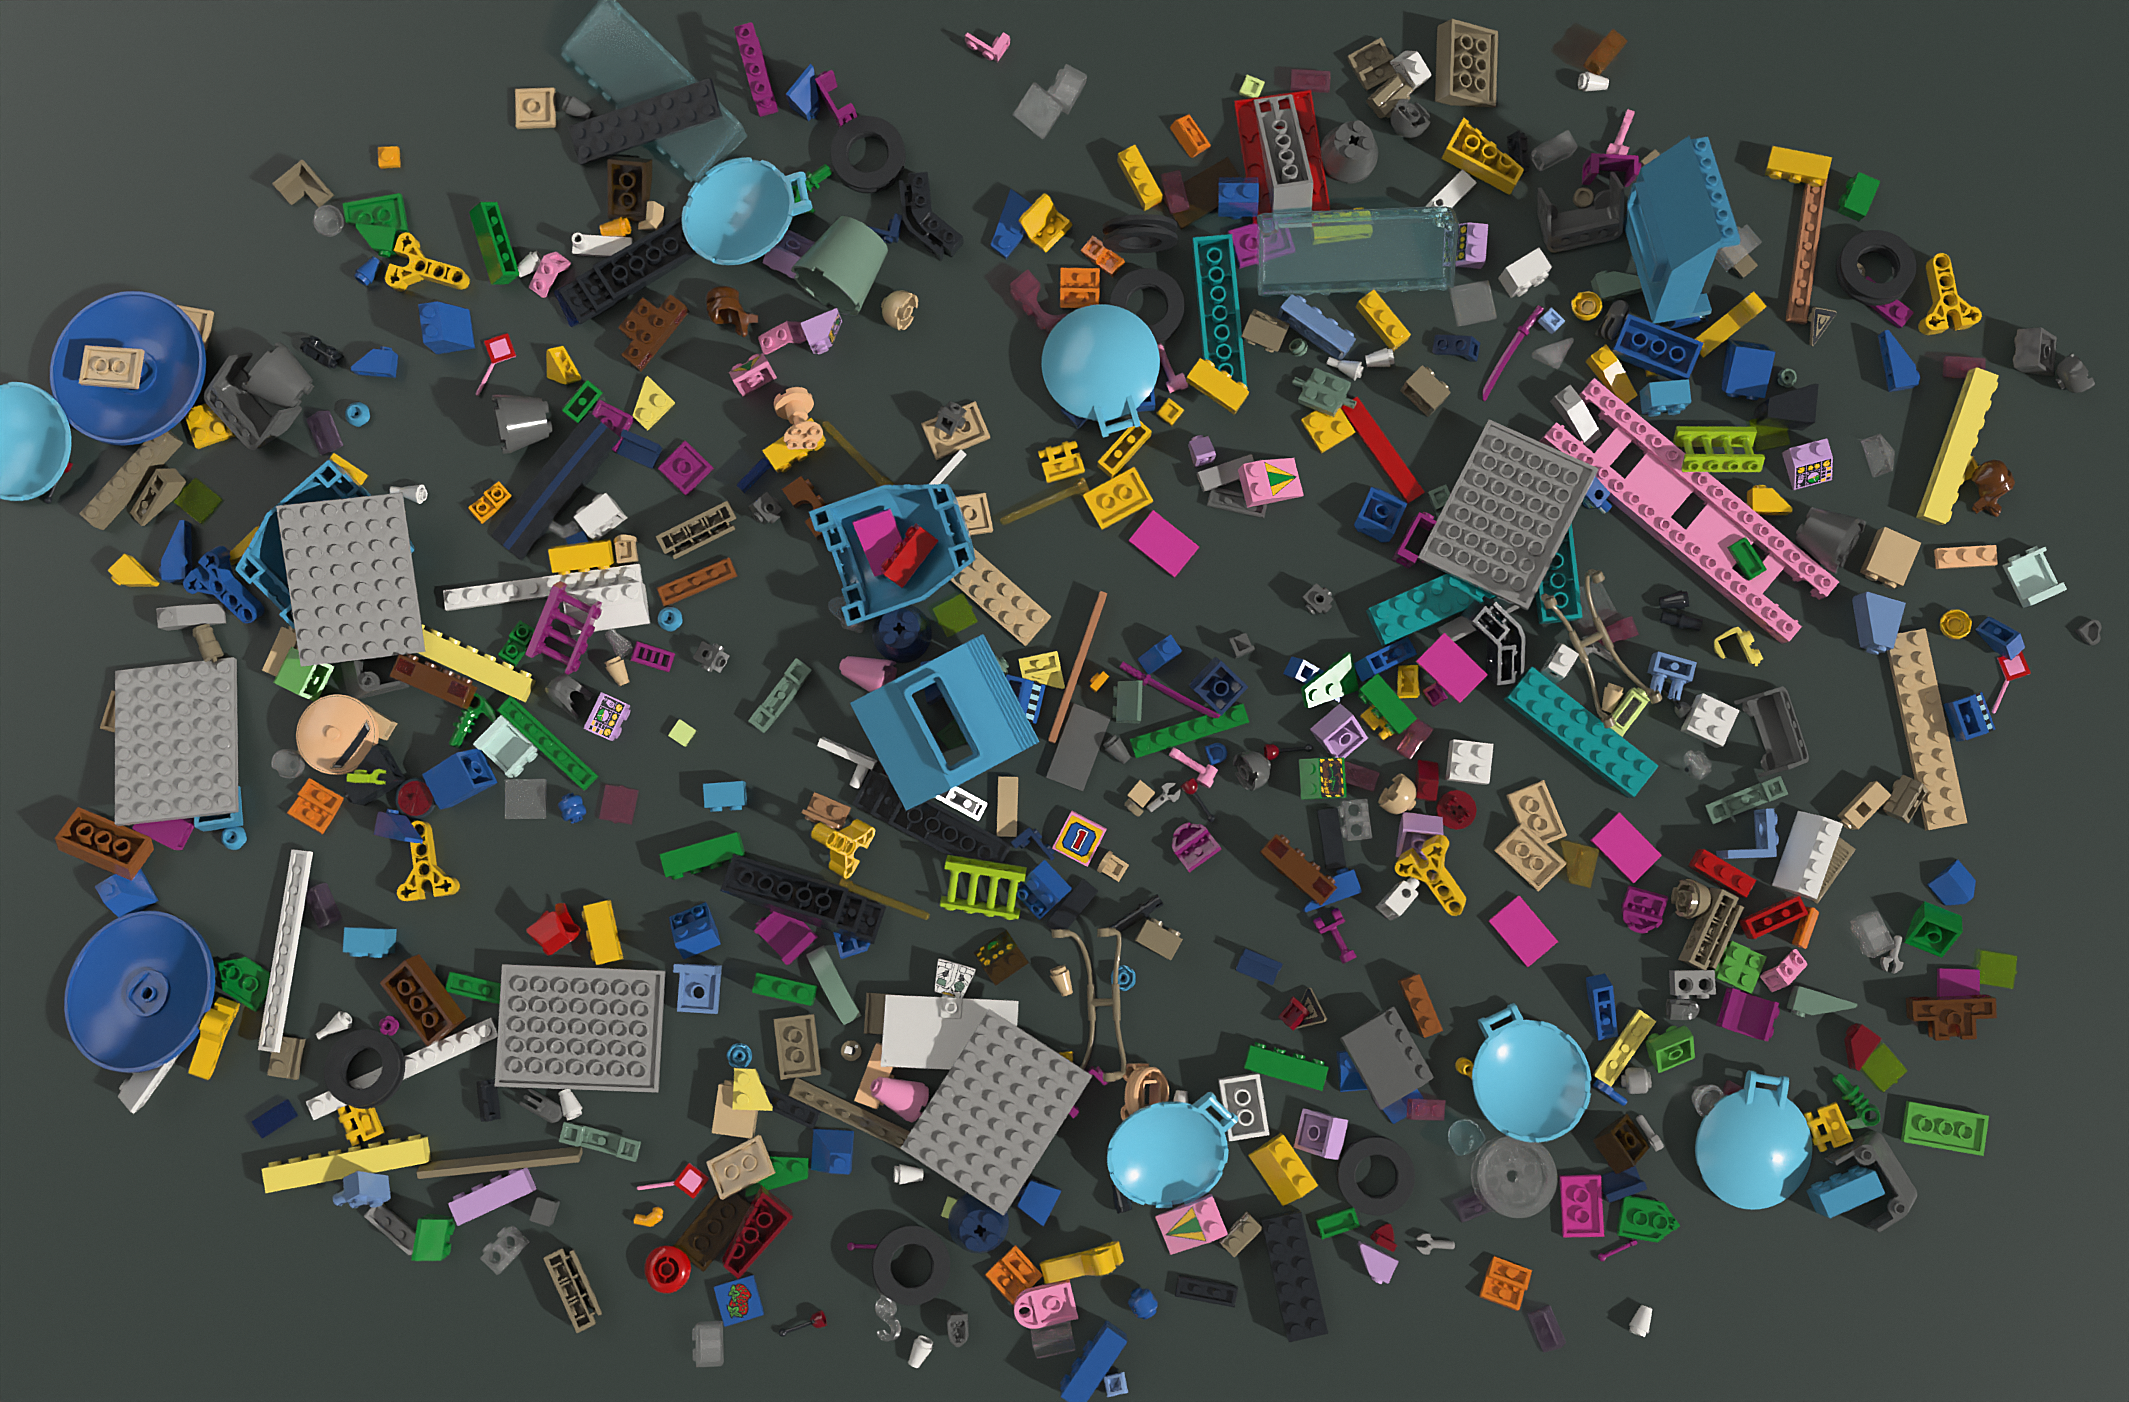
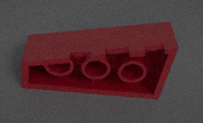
M762 1185L722 1258L723 1267L738 1279L793 1218L792 1210Z

